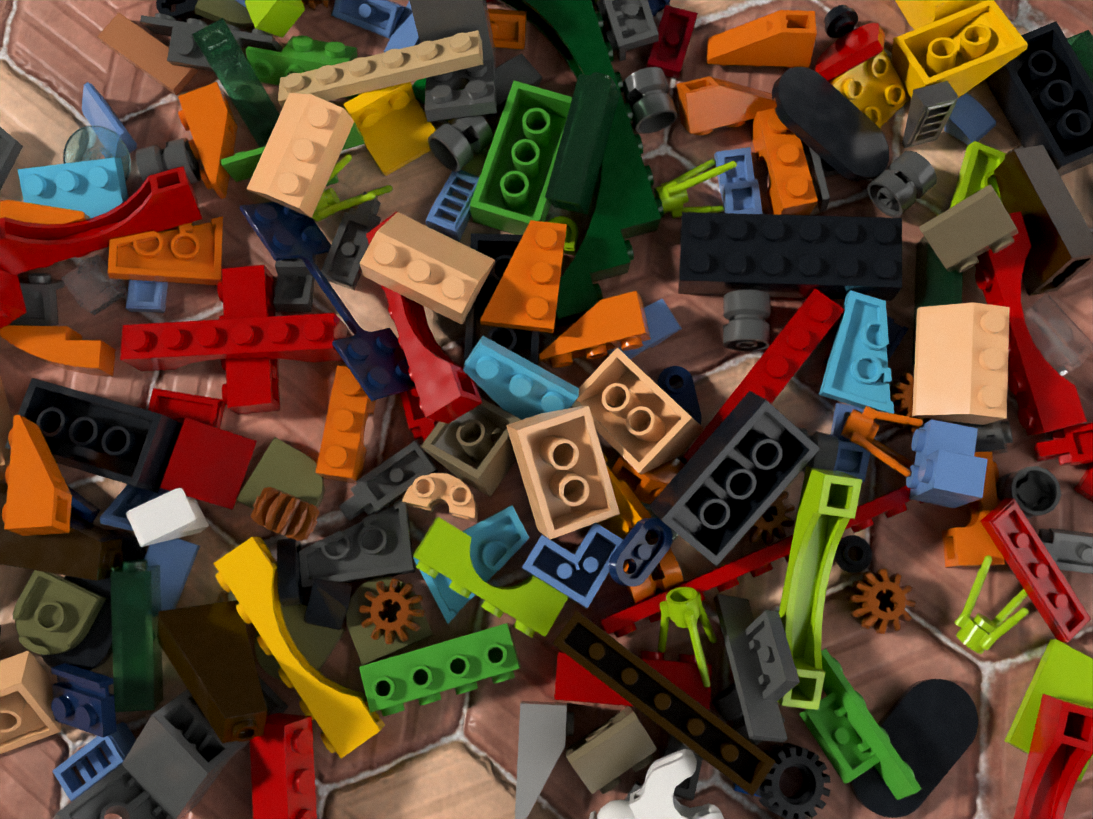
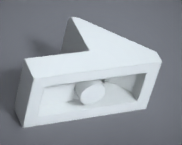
M182 488L167 492L125 513L141 547L201 533L209 526L197 500L186 496Z

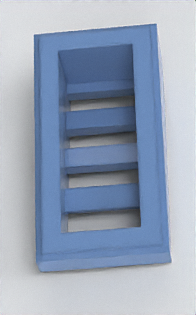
M463 170L458 172L452 171L426 218L427 227L460 242L471 217L470 203L479 176ZM458 180L473 184V189L470 190L457 185ZM453 191L468 196L467 200L452 196ZM448 202L462 207L461 211L448 207ZM443 213L455 217V222L442 218Z
M126 723L116 724L117 732L104 738L100 736L95 737L53 770L54 775L71 802L123 763L136 741ZM100 747L102 748V750H103V752L105 753L106 757H107L108 760L110 761V763H111L110 765L108 764V762L106 761V759H105V757L103 756L102 752L100 751V749H99ZM86 757H88V759H89V761L91 762L92 766H93L94 769L96 770L97 775L94 773V771H93V769L91 768L90 764L88 763ZM73 766L77 767L86 783L82 785L74 772Z

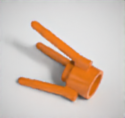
M867 405L863 412L853 409L840 435L863 447L902 475L909 477L911 471L906 467L910 468L911 465H914V462L874 439L880 427L879 424L874 422V419L914 426H922L923 420L877 411Z

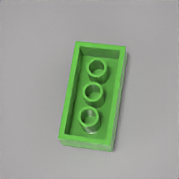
M513 81L470 203L473 222L515 235H523L530 220L546 221L580 120V99Z

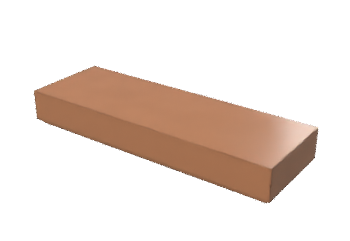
M118 13L97 36L104 45L176 96L198 72L195 68L169 63L167 61L169 47L121 13Z

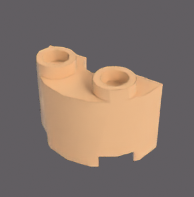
M431 473L417 477L407 489L402 500L408 507L433 512L437 505L447 504L449 506V513L453 517L478 523L479 508L473 493L461 479L448 473Z

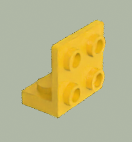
M885 50L829 81L831 85L879 128L910 100V95L906 91Z
M411 82L364 92L343 104L346 112L354 120L365 141L364 145L384 176L393 173L431 151L428 137L436 129L431 122L427 121L425 112L415 98Z

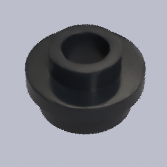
M847 5L834 7L827 13L824 19L825 32L830 38L843 37L854 30L858 22V14Z
M850 535L840 539L834 559L842 570L849 573H857L865 570L870 565L872 550L866 540L859 536ZM851 547H855L859 551L857 561L851 560L848 556V550Z

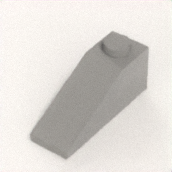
M521 701L515 819H527L565 747L566 736H573L574 712H567V703Z

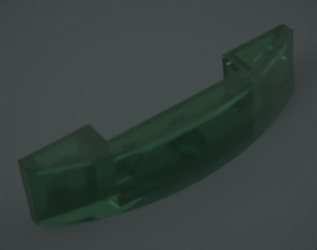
M221 18L193 33L192 36L259 147H264L280 114L225 20Z

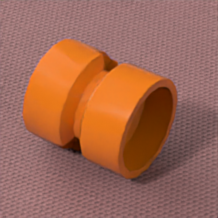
M671 547L656 566L657 574L653 576L650 574L645 582L639 586H626L635 604L655 596L657 588L665 592L684 583L682 572ZM625 560L623 564L624 572H626L629 567L627 560Z

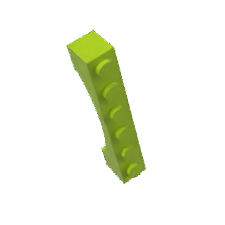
M806 467L779 609V615L800 682L777 701L781 706L819 709L825 678V671L822 670L821 638L826 590L840 539L851 518L855 519L862 479L841 471Z

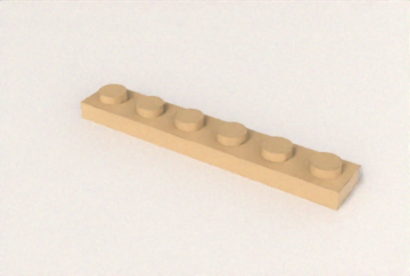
M478 30L468 33H457L454 36L439 40L424 41L410 47L391 49L385 53L358 57L352 61L325 65L319 69L302 73H292L280 78L278 103L283 108L289 93L312 94L323 100L331 101L483 65L482 40Z

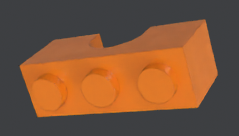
M775 108L758 111L752 123L750 134L758 162L766 160L768 166L769 188L767 197L772 215H810L818 199L801 139L780 121Z
M337 365L315 473L324 479L357 484L356 481L362 477L367 449L364 447L365 425L368 415H374L376 400H370L350 369L346 366Z
M992 451L975 452L974 454L975 457L988 459L983 498L967 504L969 519L963 527H954L942 531L945 568L981 567L987 555L992 557L990 566L1005 564L1004 557L980 522L1001 502L997 498L996 491L999 469L997 463L993 461Z

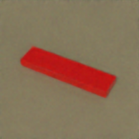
M1005 498L980 522L1055 638L1061 642L1068 643L1091 620V617L1014 498Z

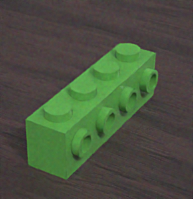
M506 623L360 666L359 669L370 713L381 710L384 717L404 711L403 703L418 699L421 706L441 700L440 692L455 688L456 695L478 689L477 681L491 677L493 684L515 678L513 670L521 668L510 625Z

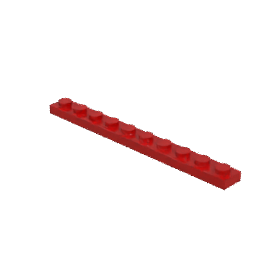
M904 485L857 506L855 519L851 518L845 529L851 527L853 533H856L874 525L872 518L884 513L886 518H890L908 510L905 503L911 501L909 499L911 488H907ZM793 535L600 619L604 632L607 634L614 632L616 638L635 631L637 629L635 622L648 617L651 623L660 620L661 610L659 604L662 601H667L666 596L668 592L675 588H693L700 592L701 601L705 600L703 592L717 587L719 593L740 584L737 577L751 572L753 578L773 570L771 562L782 557L788 563Z

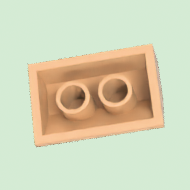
M289 93L247 190L312 218L351 131L354 120L344 108L312 94Z
M397 212L377 230L359 264L364 277L463 325L495 260Z
M972 302L919 307L917 309L912 417L985 425L1007 418L1010 307Z
M618 348L579 387V397L572 404L573 408L589 406L596 431L641 475L680 456L704 430L697 421Z
M588 405L541 413L506 425L537 529L549 540L620 514Z
M29 650L0 661V754L61 732V722L55 721V716L51 709L53 690L49 675Z

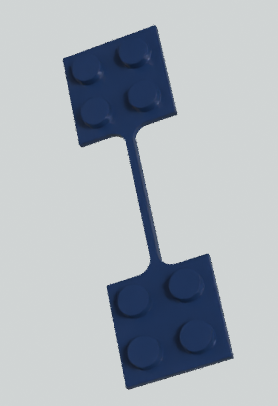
M276 202L240 205L239 209L275 261L291 258L302 259L354 334L351 337L334 340L332 344L370 400L374 401L415 389V383L408 373L409 365L405 353L391 328L373 332L363 330L314 262L312 256L328 253L331 244L313 218Z

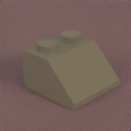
M991 184L919 227L944 267L949 272L956 269L958 273L964 272L979 262L977 256L991 249L993 253H996L1015 242L1012 236L1019 233Z
M481 398L482 404L451 423L438 422L421 447L463 482L491 497L516 461L506 425L521 419Z
M628 706L567 747L566 758L591 794L598 790L605 794L622 781L619 776L632 767L634 772H637L654 760L651 754L657 748L634 711Z

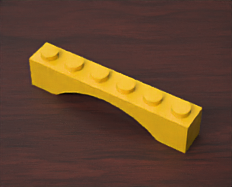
M251 537L213 564L219 571L215 574L218 583L227 593L232 591L239 602L236 605L239 615L247 624L253 623L260 634L257 637L260 647L266 655H273L281 666L278 669L279 676L288 688L294 687L302 698L299 701L300 708L305 716H312V720L315 719L323 731L320 737L329 752L332 754L337 752L339 757L343 758L381 731L385 724L376 711L370 713L364 693L346 688L328 679L310 665L297 648L287 629L281 608L277 585V560L261 537Z

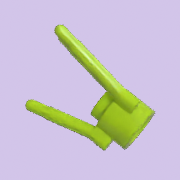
M347 154L335 164L328 182L352 160L350 154ZM387 185L367 192L368 194H360L343 201L339 200L332 188L324 189L312 217L316 222H319L338 211L375 199L376 196L391 192L393 187Z
M711 159L679 177L655 187V196L661 199L664 214L670 212L674 219L682 216V212H723V206L683 207L684 203L689 202L686 189L735 168L737 163L731 161L704 172L715 165V160Z
M990 555L985 556L963 611L954 622L961 628L956 634L957 638L978 654H982L985 650L988 651L996 640L1029 613L1028 609L1023 607L1006 620L1028 596L1023 588L992 621L980 613L975 618L971 617L992 562Z
M678 587L668 592L666 596L667 601H662L659 604L661 623L658 651L664 652L666 649L670 619L675 622L676 626L688 628L702 683L705 688H708L711 683L696 625L698 618L710 642L716 643L717 638L702 605L700 592L690 587Z

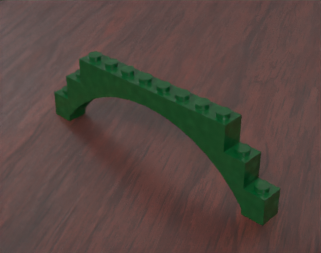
M497 0L512 10L527 11V21L552 43L566 61L580 84L589 105L598 139L600 159L599 194L587 234L575 258L560 279L555 322L557 327L575 323L603 299L599 284H593V282L628 273L630 263L634 260V253L630 241L624 239L657 231L661 218L664 217V210L661 199L654 197L651 188L654 184L653 174L649 165L644 166L641 154H643L642 140L639 134H634L631 126V123H633L632 109L629 103H624L621 95L623 92L622 78L619 72L614 73L611 64L614 61L613 50L609 41L604 42L601 33L604 32L603 19L599 11H594L592 4L594 0Z

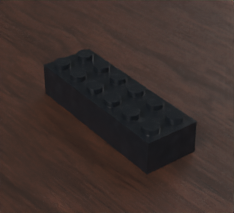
M682 212L678 294L725 295L736 290H759L768 293L771 297L808 298L816 288L830 299H845L846 294L852 290L884 301H892L902 289V218Z

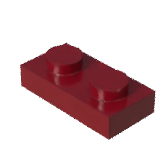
M665 5L658 28L659 41L653 44L647 68H661L665 76L679 79L698 13Z

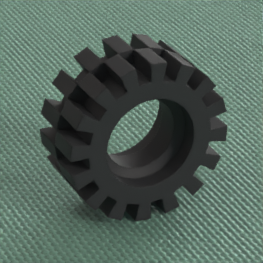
M783 743V746L779 744L771 746L773 751L765 750L764 753L775 760L776 763L755 793L761 797L760 803L768 808L769 811L784 819H805V815L813 818L817 815L814 807L823 809L826 805L825 802L820 800L822 794L828 797L830 795V790L824 787V783H831L830 775L823 773L827 769L825 763L819 761L820 757L814 752L797 745ZM796 766L803 775L802 787L796 795L787 797L780 790V776L786 768Z

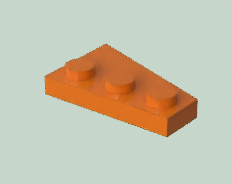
M223 216L213 218L211 222L192 226V223L179 225L178 229L160 233L150 231L111 239L109 243L107 272L109 279L217 285L221 281Z
M530 220L480 319L481 325L554 333L567 224Z

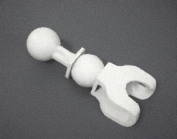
M683 749L654 761L646 773L645 783L639 790L630 794L629 801L623 799L610 801L600 809L598 814L596 811L591 812L589 819H724L720 809L713 804L708 803L703 806L689 808L680 804L674 797L673 793L676 786L691 777L697 765L694 753L691 750Z

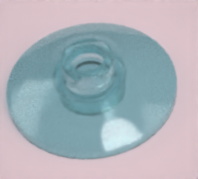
M102 126L82 127L75 131L67 140L63 152L64 164L98 160L104 155L105 159L114 157L122 159L125 181H127L131 170V159L126 144L115 132Z

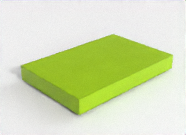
M1057 639L1049 640L1004 740L1028 755L1042 694L1093 708V658ZM1091 758L1085 764L1077 781H1082Z

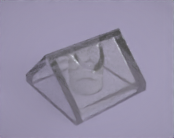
M1047 293L1023 311L1025 323L1033 342L1045 360L1061 376L1081 366L1093 351V343Z

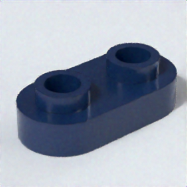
M671 366L664 369L659 375L657 385L701 425L702 416L691 374L685 368L679 366ZM672 378L679 379L682 387L679 389L672 388L669 380Z
M644 518L638 521L610 557L609 572L612 579L620 585L631 587L639 586L645 582L671 547L673 539L671 528L659 518ZM648 531L651 534V539L649 543H647L645 539L646 533ZM625 560H627L629 564L628 570L626 572H624L623 570V564Z

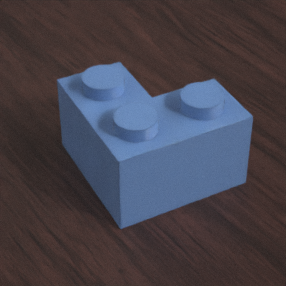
M931 419L915 430L911 444L912 451H916L914 465H911L909 468L911 475L906 478V486L911 488L909 499L957 508L983 498L988 459L974 456L978 428Z
M594 523L574 555L541 535L523 564L522 569L587 609L609 573L610 557L623 539L599 524Z

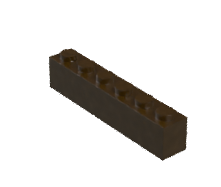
M577 610L552 643L751 796H754L776 763L775 760Z

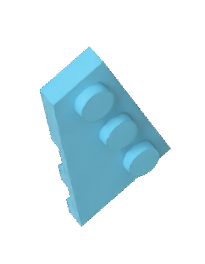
M114 157L17 169L23 200L26 203L83 211L90 218H94L109 212L128 199L121 158Z
M850 290L846 294L843 305L845 310L839 319L819 395L862 409L867 405L877 411L894 414V404L890 399L889 385L892 382L891 368H888L887 358L889 337L886 301Z
M485 336L481 337L464 363L463 371L503 410L521 420L541 413L568 409L579 397L578 387Z
M513 505L462 531L472 537L470 544L471 562L476 573L486 583L529 539ZM413 557L416 564H418L420 560ZM420 570L447 624L475 596L474 593H471L467 599L449 588L448 586L452 580L441 573L434 579Z

